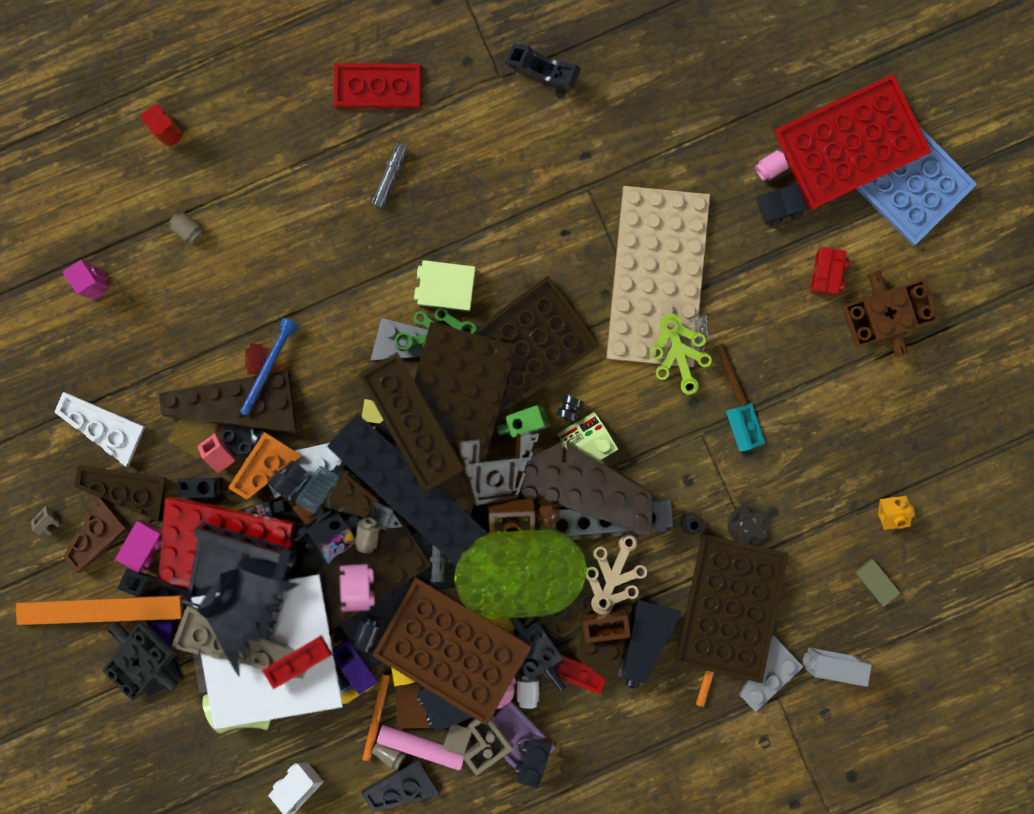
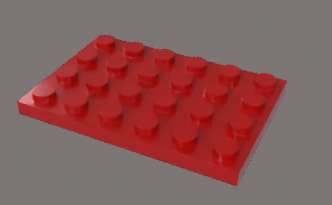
M894 74L773 131L810 210L932 153Z
M169 496L165 499L158 578L172 585L189 588L198 538L193 537L194 530L203 522L292 548L295 522Z

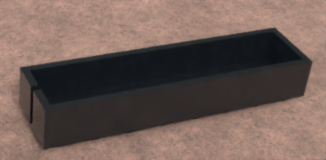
M358 413L326 446L459 569L473 555L470 550L472 548L477 550L490 536L437 486L425 493L405 457Z

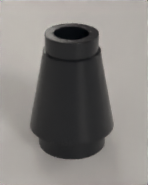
M695 513L685 514L680 522L681 529L686 534H696L702 527V520ZM695 521L697 526L691 529L690 524Z

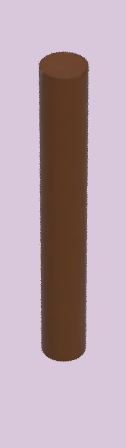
M723 344L714 346L739 406L747 404L748 402Z

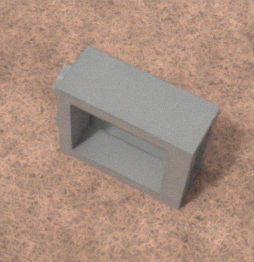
M808 647V653H805L803 657L805 669L814 677L868 687L872 664L861 657Z

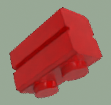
M154 104L141 114L140 118L163 144L172 146L180 141L183 134L182 130L160 105Z
M827 247L817 249L810 292L829 296H837L840 292H843L845 287V279H842L843 272L847 270L849 265V258L846 257L847 251Z

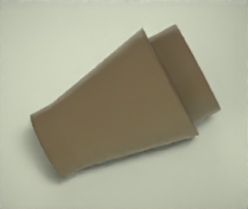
M376 743L372 754L377 756L391 770L393 768L398 770L406 757V754L402 753V751Z

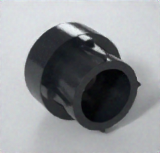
M291 460L284 468L282 467L279 471H276L267 483L287 501L296 506L301 498H303L307 486L314 478L299 464Z

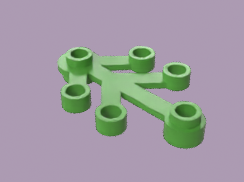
M444 308L437 309L434 314L437 322H446L452 328L462 331L467 329L470 333H474L477 330L475 324L469 321L459 322L449 315ZM422 311L416 312L413 317V322L417 326L423 325L427 329L430 322H433ZM443 312L445 318H439L437 313ZM421 315L424 321H417L416 316ZM402 332L396 336L394 345L397 350L404 352L409 350L411 346L424 344L427 334L410 336L408 333ZM405 340L407 345L401 346L399 341Z

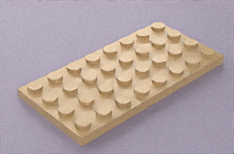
M623 186L606 359L662 364L672 346L670 337L662 348L663 355L660 359L651 358L649 350L658 340L662 332L660 321L667 314H676L680 317L684 327L697 332L710 194ZM669 322L667 327L672 329L675 327V323ZM679 334L682 343L695 349L691 339ZM654 349L652 354L655 356L659 355L660 350ZM685 355L688 367H693L694 359ZM677 358L674 359L672 366H679Z

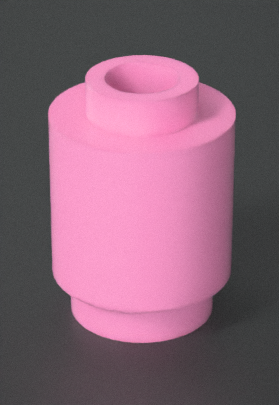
M776 150L760 160L755 169L763 181L766 179L771 180L788 169V162L783 152Z

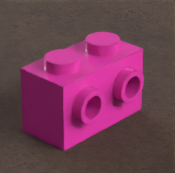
M80 260L63 271V274L78 295L97 299L105 294L104 290L109 288L106 282L108 277L103 270H98L96 265Z
M144 519L137 521L115 560L136 572L149 569L154 561V558H152L154 552L161 548L162 530Z

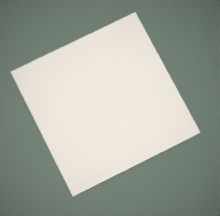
M319 575L291 580V582L300 583V585L284 592L283 600H285L282 612L278 613L276 619L278 628L276 633L269 638L293 649H298L322 635L332 652ZM205 596L191 599L193 603L200 604ZM201 654L214 729L342 707L333 655L308 669L303 679L293 678L273 690L261 669L241 663L239 664L240 677H238L228 660L211 658L209 655Z

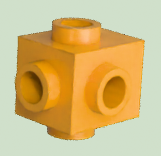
M906 496L880 499L878 516L884 530L910 527L915 511L913 505L909 504Z

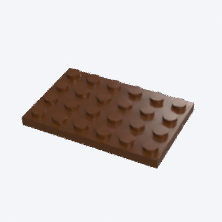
M416 577L372 656L483 724L488 725L532 645Z

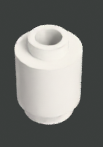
M522 675L521 679L517 680V702H519V707H537V702H539V679L534 678L529 681L526 675Z

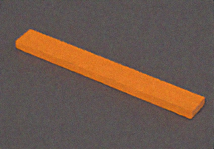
M183 595L16 603L17 625L182 619L184 603H181Z

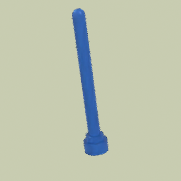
M286 318L282 319L279 325L280 334L241 408L242 415L250 413L288 336L291 337L292 334H295L299 326L295 322Z

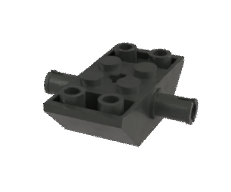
M141 620L130 634L118 621L108 628L107 632L120 643V648L102 671L132 701L136 700L155 680L168 694L179 685V682L166 671V667L177 655V652L147 622Z

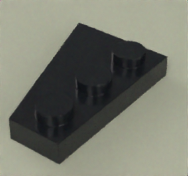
M419 758L412 760L361 791V795L372 812L396 807L405 802H418L423 798L441 796L440 791Z

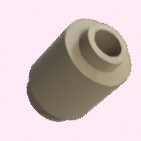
M184 212L181 214L176 213L169 221L171 224L170 229L185 242L194 244L203 234V230L200 229L201 226Z
M365 518L358 522L355 545L358 551L371 553L376 548L380 525L376 520Z

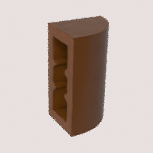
M626 610L611 611L604 615L598 613L582 615L586 643L630 637Z

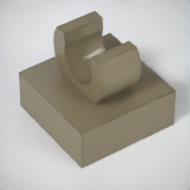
M45 506L31 520L32 531L38 535L42 532L46 535H51L52 530L47 527L50 524H54L56 527L60 526L59 520L54 517L53 510L48 506Z

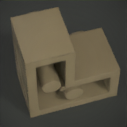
M492 716L488 725L475 718L469 721L468 727L478 742L465 751L463 758L477 776L512 751L513 742L494 716Z

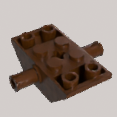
M881 270L868 274L867 277L873 290L872 296L842 306L855 348L887 338V340L890 339L895 358L906 355L909 351L903 338L904 332L940 320L927 280L925 278L889 290V288L886 289ZM887 311H889L890 316L888 317L885 316V313Z

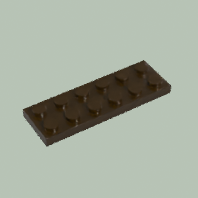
M398 352L358 374L425 493L465 470Z

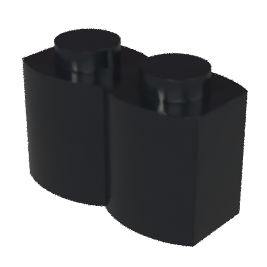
M799 184L758 196L756 199L763 223L769 222L770 226L783 222L782 218L790 216L791 219L804 215L803 212L808 209L806 199Z

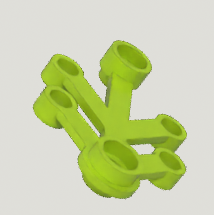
M667 314L660 321L662 332L655 345L650 348L649 353L651 358L660 359L663 355L662 348L670 337L672 346L662 364L657 367L656 376L661 380L668 378L669 368L674 359L677 358L683 378L680 383L681 390L685 394L691 395L698 390V382L690 374L685 355L697 360L702 367H708L712 359L708 353H701L682 343L679 338V334L691 339L695 346L700 347L706 341L704 334L684 327L680 317L676 314ZM674 322L675 327L670 329L667 327V324ZM701 336L703 340L697 343L694 341L695 337ZM659 349L660 354L655 356L652 354V351ZM706 356L709 360L707 363H702L701 358ZM664 369L667 372L664 376L658 374L659 370ZM688 383L694 385L691 390L686 389Z

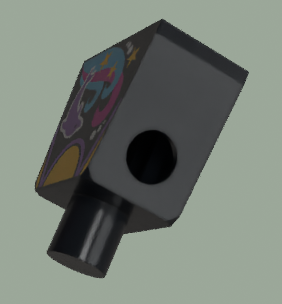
M334 514L306 530L327 564H330L355 544L352 532L357 529L359 519L356 515H353L344 521L339 514Z

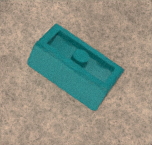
M752 403L727 411V416L740 452L765 444Z

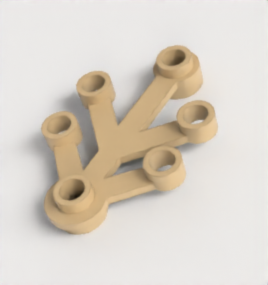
M626 534L619 539L620 552L612 570L606 559L607 550L603 547H598L593 551V556L598 561L606 581L603 591L597 580L599 573L596 568H587L584 575L589 580L594 593L591 601L592 609L598 614H607L612 610L613 604L627 598L634 599L639 594L638 588L631 585L626 587L625 591L611 595L615 586L635 578L642 579L647 575V569L642 565L636 566L632 571L620 575L629 552L633 551L637 546V540L633 535ZM626 539H630L632 541L631 547H627L625 545ZM598 550H602L604 552V556L602 558H599L596 553ZM638 568L643 570L642 576L637 575L636 571ZM589 570H593L595 572L594 578H590L588 576ZM629 588L634 589V596H629ZM601 599H604L606 601V606L604 608L600 607L599 601Z

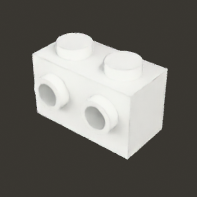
M308 762L293 764L288 769L286 777L277 781L273 786L274 790L268 795L283 814L296 813L324 782Z

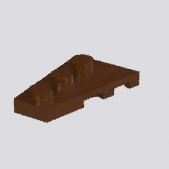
M97 497L93 510L86 516L83 527L75 535L63 556L76 573H81L128 530L127 526L103 498Z

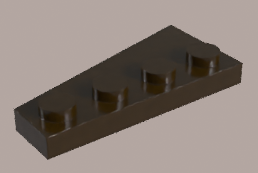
M78 465L75 488L112 501V503L129 508L156 521H161L167 478Z

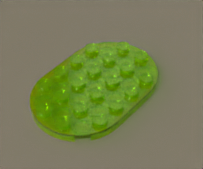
M549 530L501 532L486 535L476 540L475 544L466 553L463 552L455 570V587L463 604L469 610L488 619L537 617L557 613L576 599L586 579V562L580 548L568 536Z

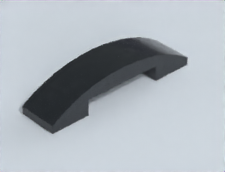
M126 568L117 587L118 590L136 597L183 595L184 598L188 593L186 588L169 584L158 577L143 572H136ZM184 603V612H185V610H186V607L189 606L188 604H185V603Z

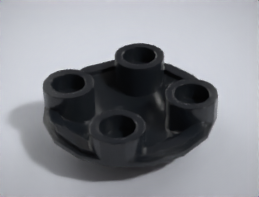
M226 425L222 433V439L230 452L236 455L247 456L250 455L264 432H266V429Z

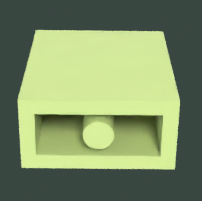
M423 260L422 266L418 265L417 279H420V286L415 288L414 300H418L417 304L419 306L470 312L475 267Z

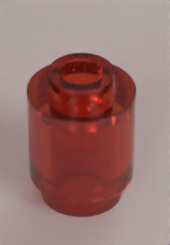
M250 344L249 348H245V369H247V374L259 375L267 360V348H263V344Z

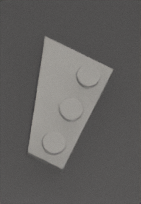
M381 318L371 361L386 359L398 352L401 358L421 357L424 344L411 346L409 350L403 352L396 349L394 340L402 332L408 333L410 336L427 334L428 330ZM405 340L399 341L401 346L407 345Z
M772 634L763 682L747 680L739 695L756 712L803 666Z

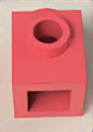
M215 433L197 446L202 459L217 473L236 461L232 452Z

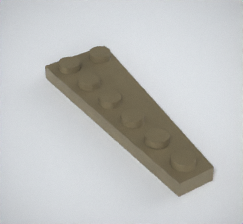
M187 606L172 648L195 654L209 655L211 658L228 660L206 618L198 613L197 607ZM244 637L247 653L244 654L238 649L239 664L242 663L263 670L296 649L270 638H261L260 642H256ZM306 671L296 676L295 678L303 679L306 674Z

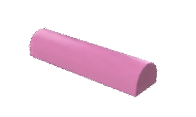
M382 725L377 739L378 744L461 770L464 755L444 749L443 744Z

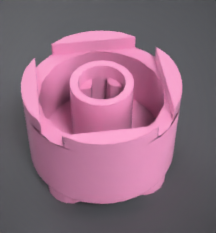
M367 564L340 566V571H345V575L340 576L341 603L346 602V606H342V612L369 610V606H374L373 591H369L368 583H373L372 568L368 569Z

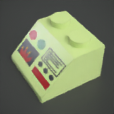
M595 412L557 433L560 440H564L566 450L567 441H570L600 460L618 450Z

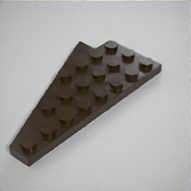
M397 511L395 513L404 526L388 528L387 530L380 528L377 546L373 552L362 553L353 544L330 564L324 562L316 574L319 575L329 632L363 611L342 612V606H346V602L341 603L340 576L345 575V571H340V566L367 564L368 569L372 568L373 583H368L369 591H373L374 603L431 567L430 562ZM357 529L352 532L354 538L356 537Z

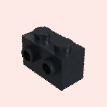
M532 733L529 740H524L521 753L524 754L522 762H517L514 772L517 775L518 783L536 789L539 788L552 748V740Z

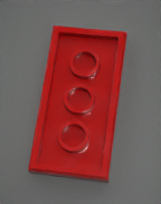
M334 63L333 106L334 108L421 109V64Z

